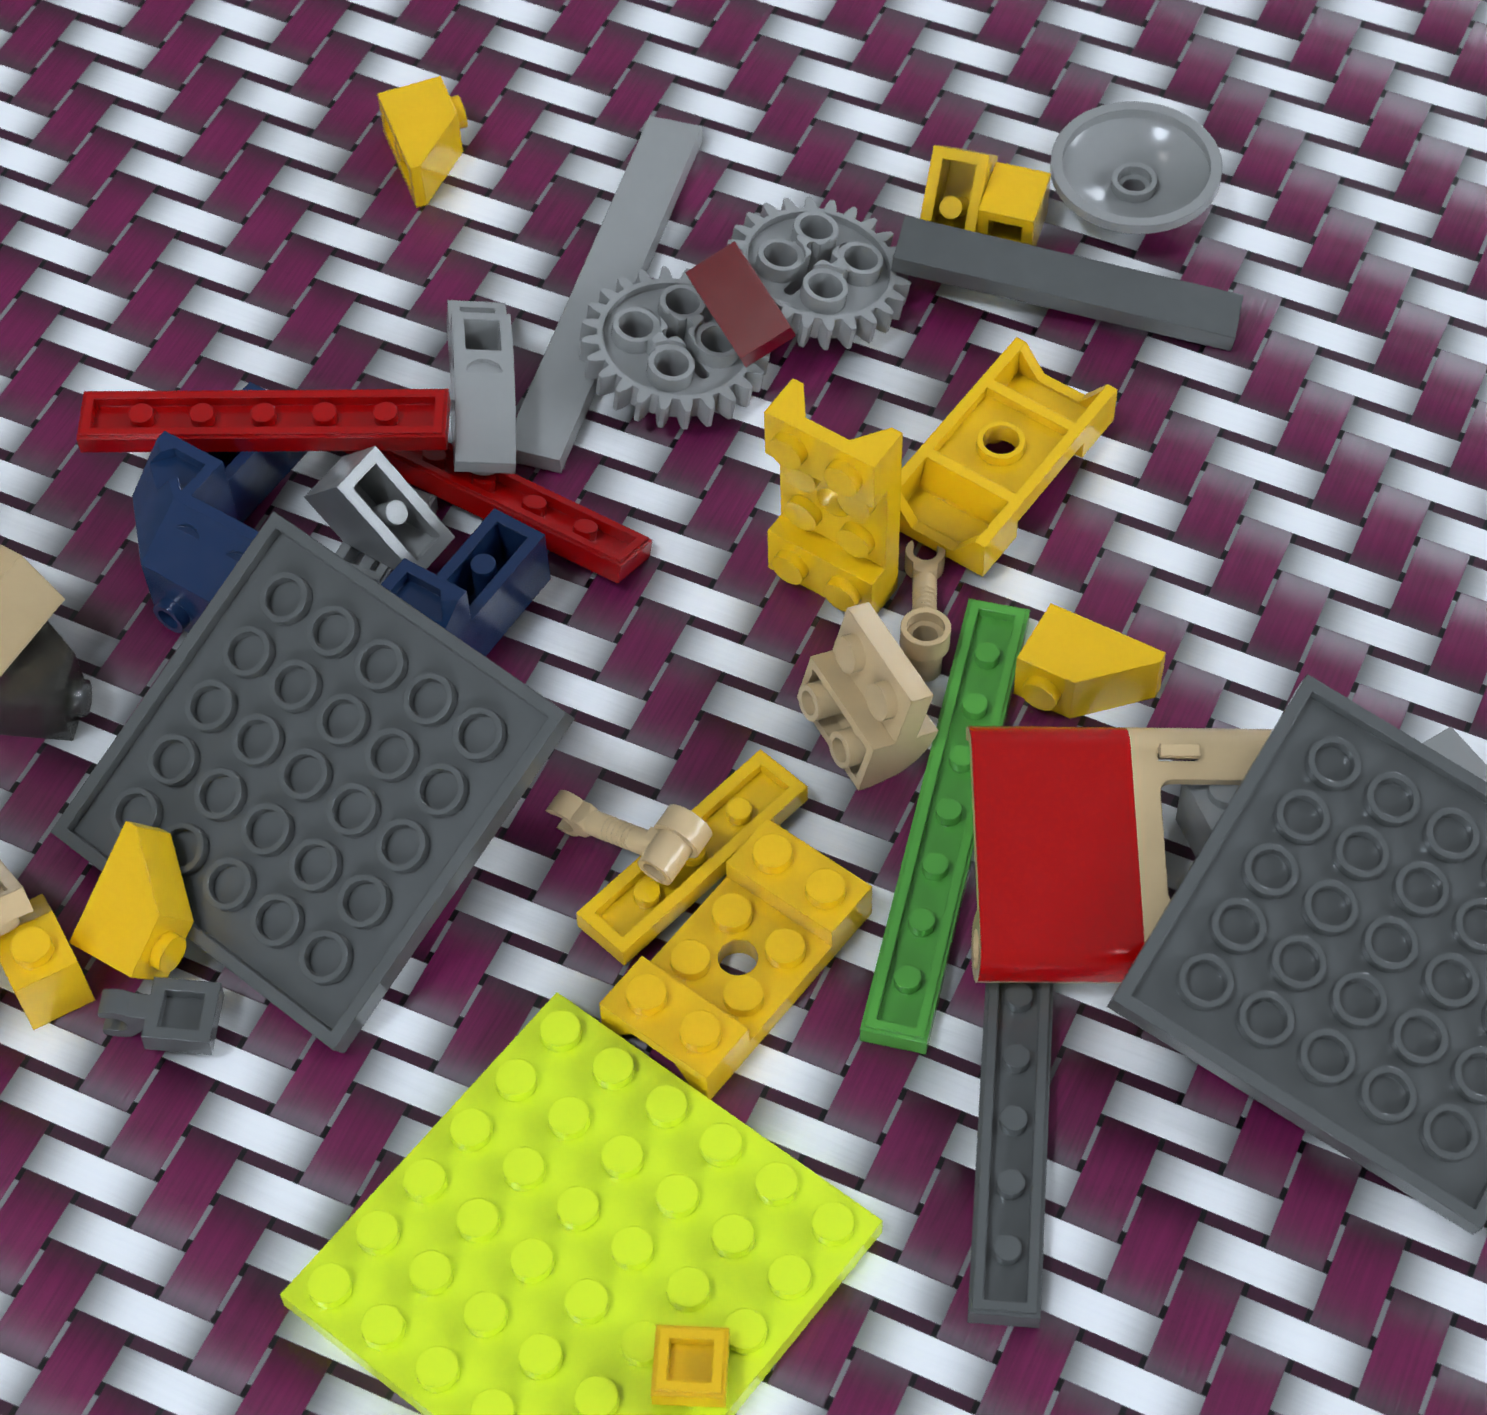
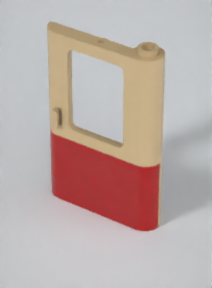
M967 726L966 740L969 741L977 895V911L973 920L971 940L972 971L975 982L1120 984L1170 902L1167 884L1161 788L1170 784L1240 785L1273 729ZM1158 759H1160V760H1195V761H1158Z

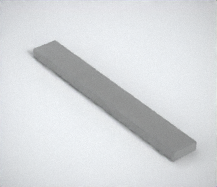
M649 116L516 417V463L562 473L597 387L598 379H586L584 376L586 361L579 360L582 319L587 317L589 302L599 303L600 289L603 287L616 292L618 277L623 276L633 284H636L638 271L644 269L647 272L703 141L702 126Z

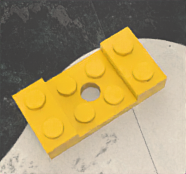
M1016 337L903 466L901 473L900 532L936 552L937 546L945 549V557L983 577L1017 537L1018 521L1075 454L1083 458L1113 422L1118 389L1106 384L1084 395L1044 374L1027 342ZM1005 441L1012 444L1016 449L1010 453L997 454L991 452L985 446Z
M792 378L764 411L765 453L772 456L780 464L781 515L767 531L768 568L774 570L784 581L793 585L800 584L825 597L830 604L841 611L846 612L848 607L869 602L878 614L898 589L903 433L891 427L849 440L806 418L804 383Z
M768 818L758 826L726 862L727 876L654 958L649 961L641 956L599 1003L601 1023L618 1035L633 1034L672 1061L689 1085L710 1100L872 913L871 885ZM744 953L751 956L757 964L753 970L746 974L732 975L725 972L720 967V963L728 955Z

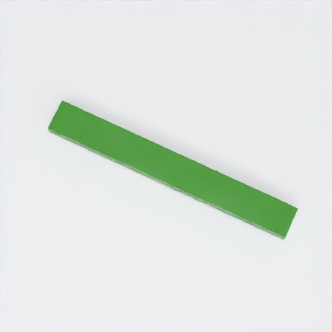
M970 598L968 600L937 723L939 731L932 742L860 1027V1041L921 1054L927 1053L974 855L969 741L966 740V727L1005 725L1014 687L1016 659L1024 645L1030 609Z

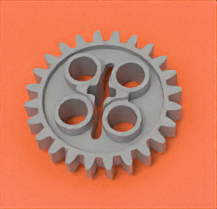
M806 197L804 207L799 208L789 198H784L781 211H778L768 203H764L761 216L748 212L745 217L744 226L736 224L733 229L732 239L728 240L727 245L734 241L737 243L792 327L794 333L797 334V342L800 347H804L810 337L817 338L823 350H828L831 338H837L845 348L849 349L852 347L855 334L867 343L872 342L875 329L887 333L892 319L899 320L911 282L908 280L909 275L891 271L896 246L890 247L894 234L891 231L876 234L874 232L877 223L876 218L873 217L860 222L856 220V207H852L842 214L837 212L835 200L831 199L824 209L817 208L812 197Z
M667 267L661 268L659 279H652L644 269H640L636 284H633L623 276L618 277L616 292L605 287L601 288L599 303L589 302L587 317L582 319L579 360L586 361L585 378L598 379L596 394L601 396L614 392L613 409L616 411L629 404L635 406V421H640L648 412L656 414V423L659 428L664 427L668 417H677L681 428L687 430L690 417L697 416L705 426L709 427L712 425L715 410L725 418L731 419L735 403L747 408L750 404L752 392H760L770 353L745 368L685 272L690 270L688 268L682 273L680 279L672 278Z

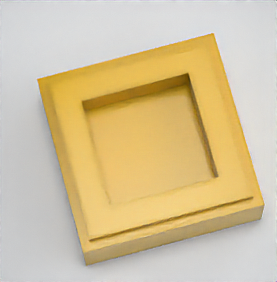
M656 1325L651 1384L652 1404L726 1408L730 1329L721 1327Z

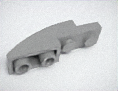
M448 300L446 325L451 378L450 418L454 472H471L482 476L495 473L515 474L516 403L511 315L506 313V303Z

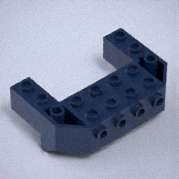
M249 382L242 390L265 389ZM166 431L157 438L132 497L141 567L154 604L153 612L165 627L176 633L190 632L259 532L243 522L308 451L204 452ZM494 508L437 575L403 558L381 585L486 657L551 579L545 534Z

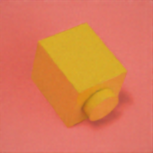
M996 162L978 209L977 232L1036 246L1048 213L1051 173Z

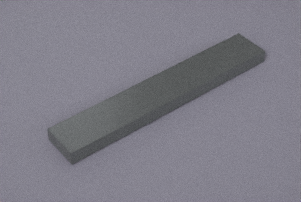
M909 216L904 217L891 271L1228 351L1232 350L1236 338L1244 296L1238 293Z
M985 983L967 1323L1039 1328L1054 983Z

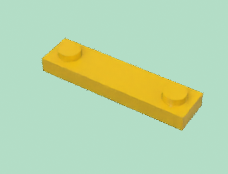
M760 749L691 810L708 824L712 830V837L697 858H688L670 885H663L647 876L638 866L637 862L641 857L639 856L576 912L578 927L625 966L726 874V862L766 818L780 826L808 800L807 785Z

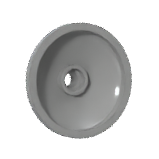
M1125 101L1093 108L1069 122L1062 129L1053 145L1050 173L1053 186L1061 200L1084 220L1115 232L1150 234L1180 227L1197 218L1210 206L1220 187L1222 157L1210 133L1188 115L1160 104Z

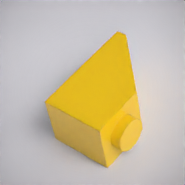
M441 76L377 93L384 134L416 208L425 206L430 202L462 155L463 148L460 129L468 127L465 109L459 95L450 97Z
M934 145L920 219L977 232L978 209L994 165L998 160V155L944 145Z
M1050 603L1017 656L1013 694L1024 698L1037 709L1051 710L1070 719L1156 697L1161 687L1166 652Z
M125 821L69 941L75 947L131 978L154 980V977L168 978L170 972L178 966L185 954L186 938L194 923L170 833L161 828Z
M43 893L29 900L34 911L19 917L20 924L12 931L0 936V964L33 1030L95 1001L82 969Z

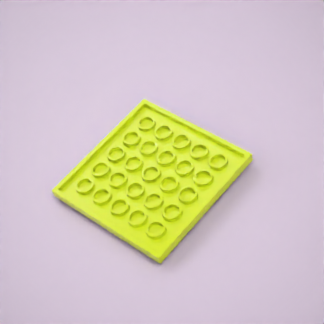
M556 992L283 1290L280 1296L285 1307L423 1415H735L881 1235L883 1220ZM656 1325L721 1327L730 1329L726 1408L652 1404L651 1384Z

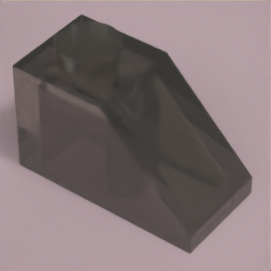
M48 621L0 677V735L74 741L80 717H87L92 704L91 682L88 679H84L75 653Z

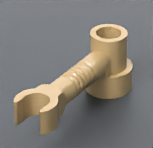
M911 540L907 544L905 551V571L912 578V611L902 618L899 644L923 681L930 682L940 675L942 658L947 654L950 647V620L945 614L937 610V579L944 572L946 551L937 546L936 556L929 560H923L915 556L914 542Z
M560 790L545 810L552 815L562 818L556 828L570 836H581L584 838L593 836L641 855L637 862L640 869L647 876L663 885H670L688 858H697L712 837L711 828L702 818L689 809L676 804H670L655 826L650 827L649 830L598 811L591 803L566 790Z

